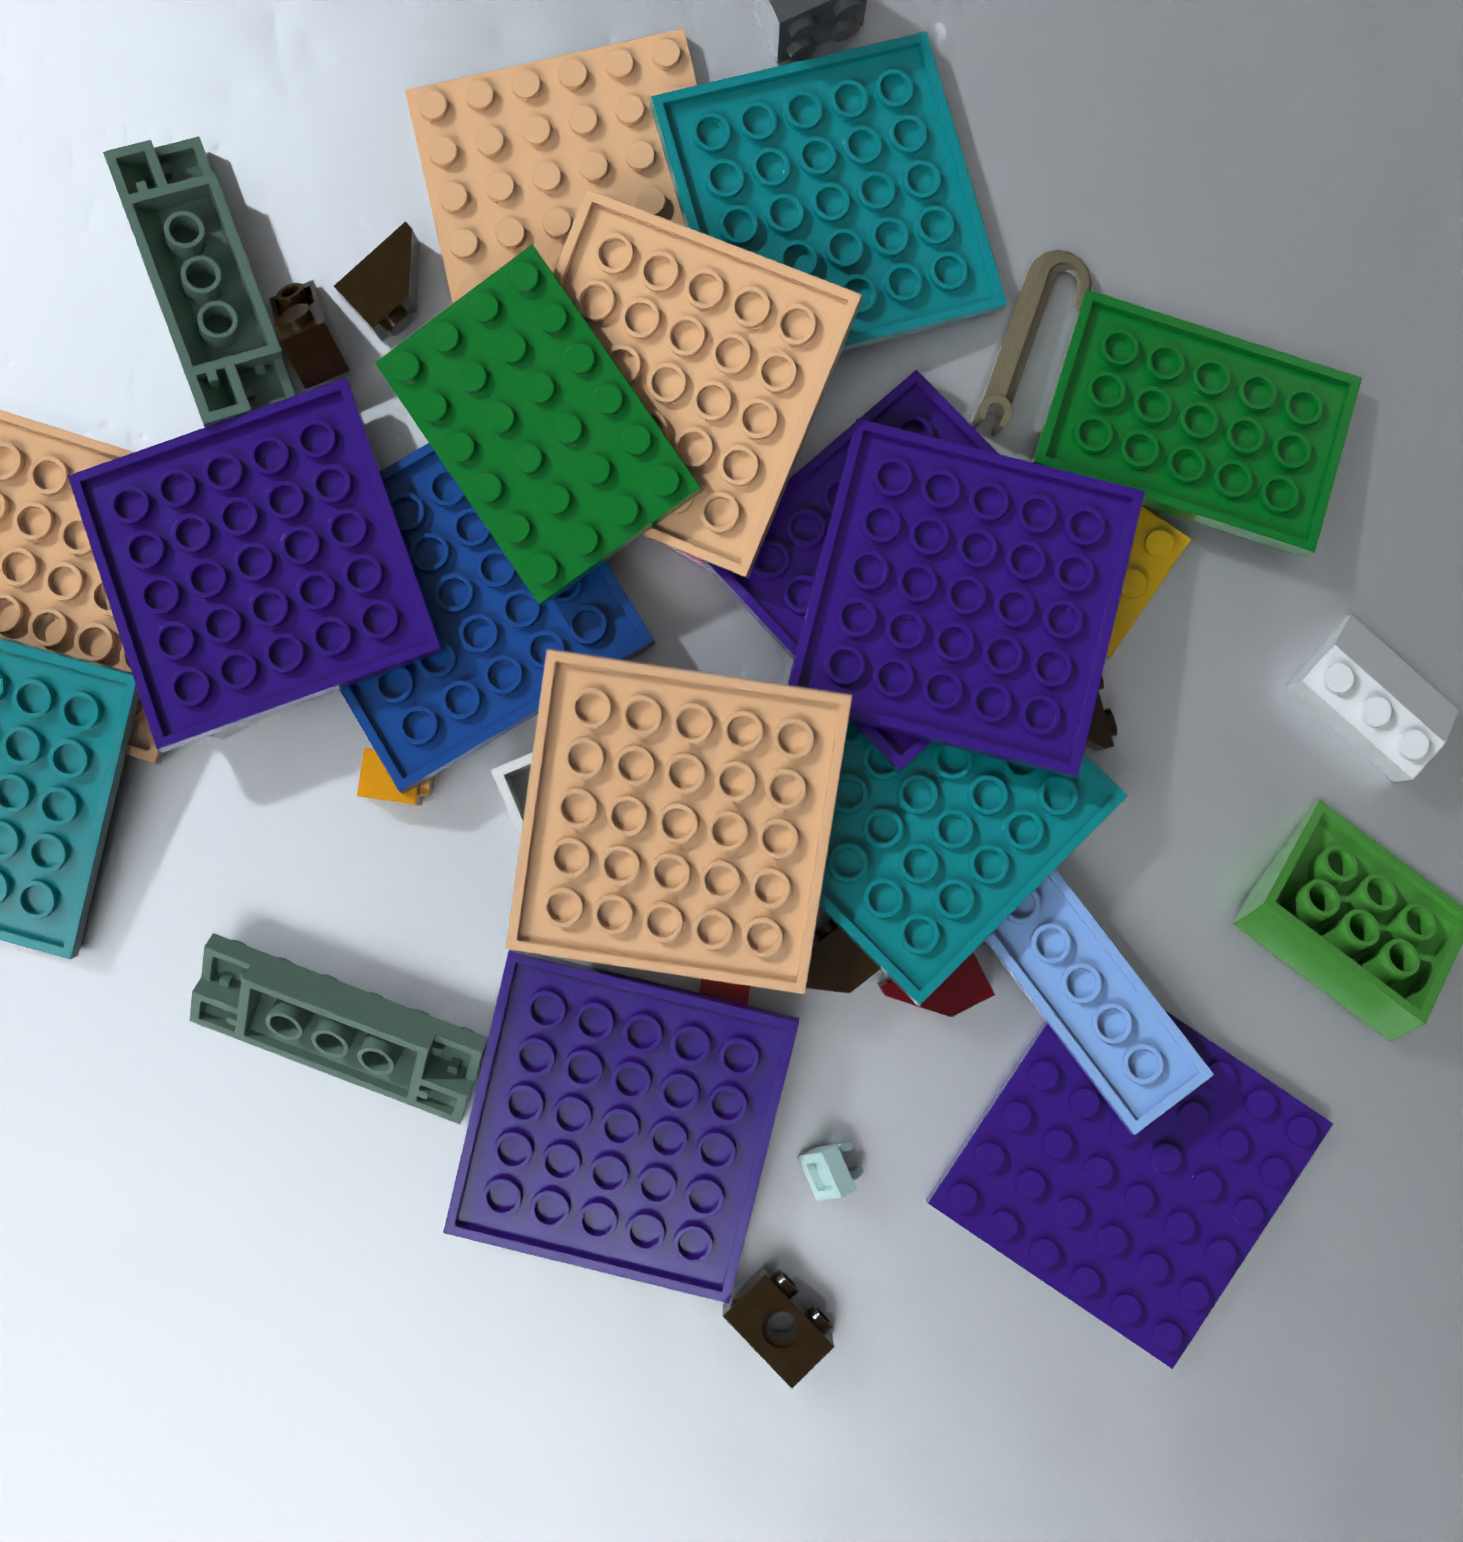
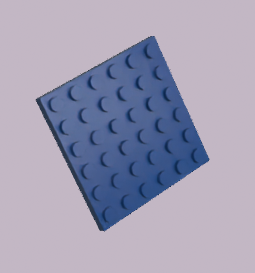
M429 443L381 470L444 652L339 690L400 793L405 794L536 716L539 710L547 649L629 660L655 645L653 637L606 561L544 606L539 605Z

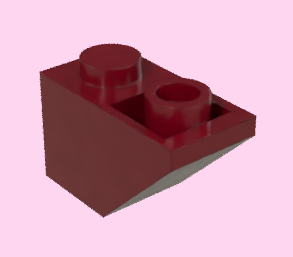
M974 952L918 1007L953 1017L994 996L995 993ZM883 971L886 979L877 983L881 993L887 997L917 1006Z

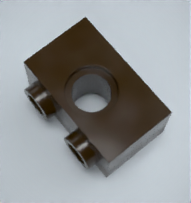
M764 1264L731 1296L729 1303L723 1304V1317L792 1389L835 1347L833 1336L829 1332L834 1326L817 1306L812 1305L809 1309L805 1307L795 1296L799 1292L798 1287L781 1269L773 1273ZM778 1312L789 1313L795 1319L792 1328L785 1332L773 1330L768 1325V1321L772 1315Z

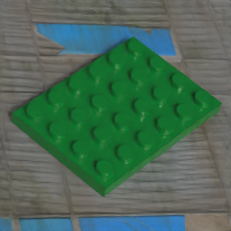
M533 244L375 362L539 605L544 606L703 491V488Z
M1086 289L1076 316L1032 463L1145 491L1142 501L1144 506L1309 558L1316 551L1362 378Z

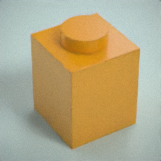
M364 748L357 796L422 805L423 796L430 797L432 794L435 776L402 794L398 791L376 751Z

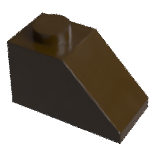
M406 221L334 285V288L345 303L381 342L388 335L396 336L410 324L412 320L411 314L417 310L420 243L413 229Z

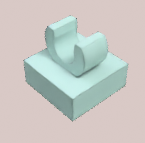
M847 1142L813 1147L797 1156L817 1201L843 1198L857 1190L853 1180L858 1179L864 1170L862 1166L847 1168L843 1159L844 1153L853 1149L852 1143Z

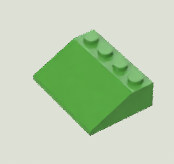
M1321 800L1314 803L1257 881L1233 923L1390 1042L1426 1024L1463 944V906Z

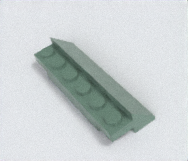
M200 137L155 148L152 141L147 140L103 151V156L203 426L207 427L295 396L296 394L282 359L281 347L218 178L211 169Z
M215 933L211 935L204 946L201 978L192 991L189 1021L458 1124L461 1123L480 1075L488 1041L487 1037L477 1034L469 1028L453 1025L432 1017L422 1010L411 1009L385 999L377 993L364 991L338 981L333 976L314 972L293 964L288 959L272 956L251 948L241 941L230 940Z

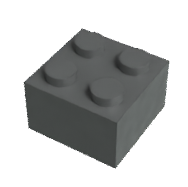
M754 0V15L777 64L788 59H791V61L802 60L811 55L817 46L832 39L835 42H841L855 35L860 27L863 26L867 0Z

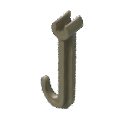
M1062 250L1045 252L1035 259L1028 269L981 403L971 414V425L974 429L985 420L987 412L992 413L996 419L991 432L992 436L1000 433L1010 423L1013 417L1012 402L1056 276L1059 273L1067 272L1076 279L1077 284L1073 308L1077 311L1080 308L1086 289L1091 290L1092 280L1089 269L1082 259L1073 253Z

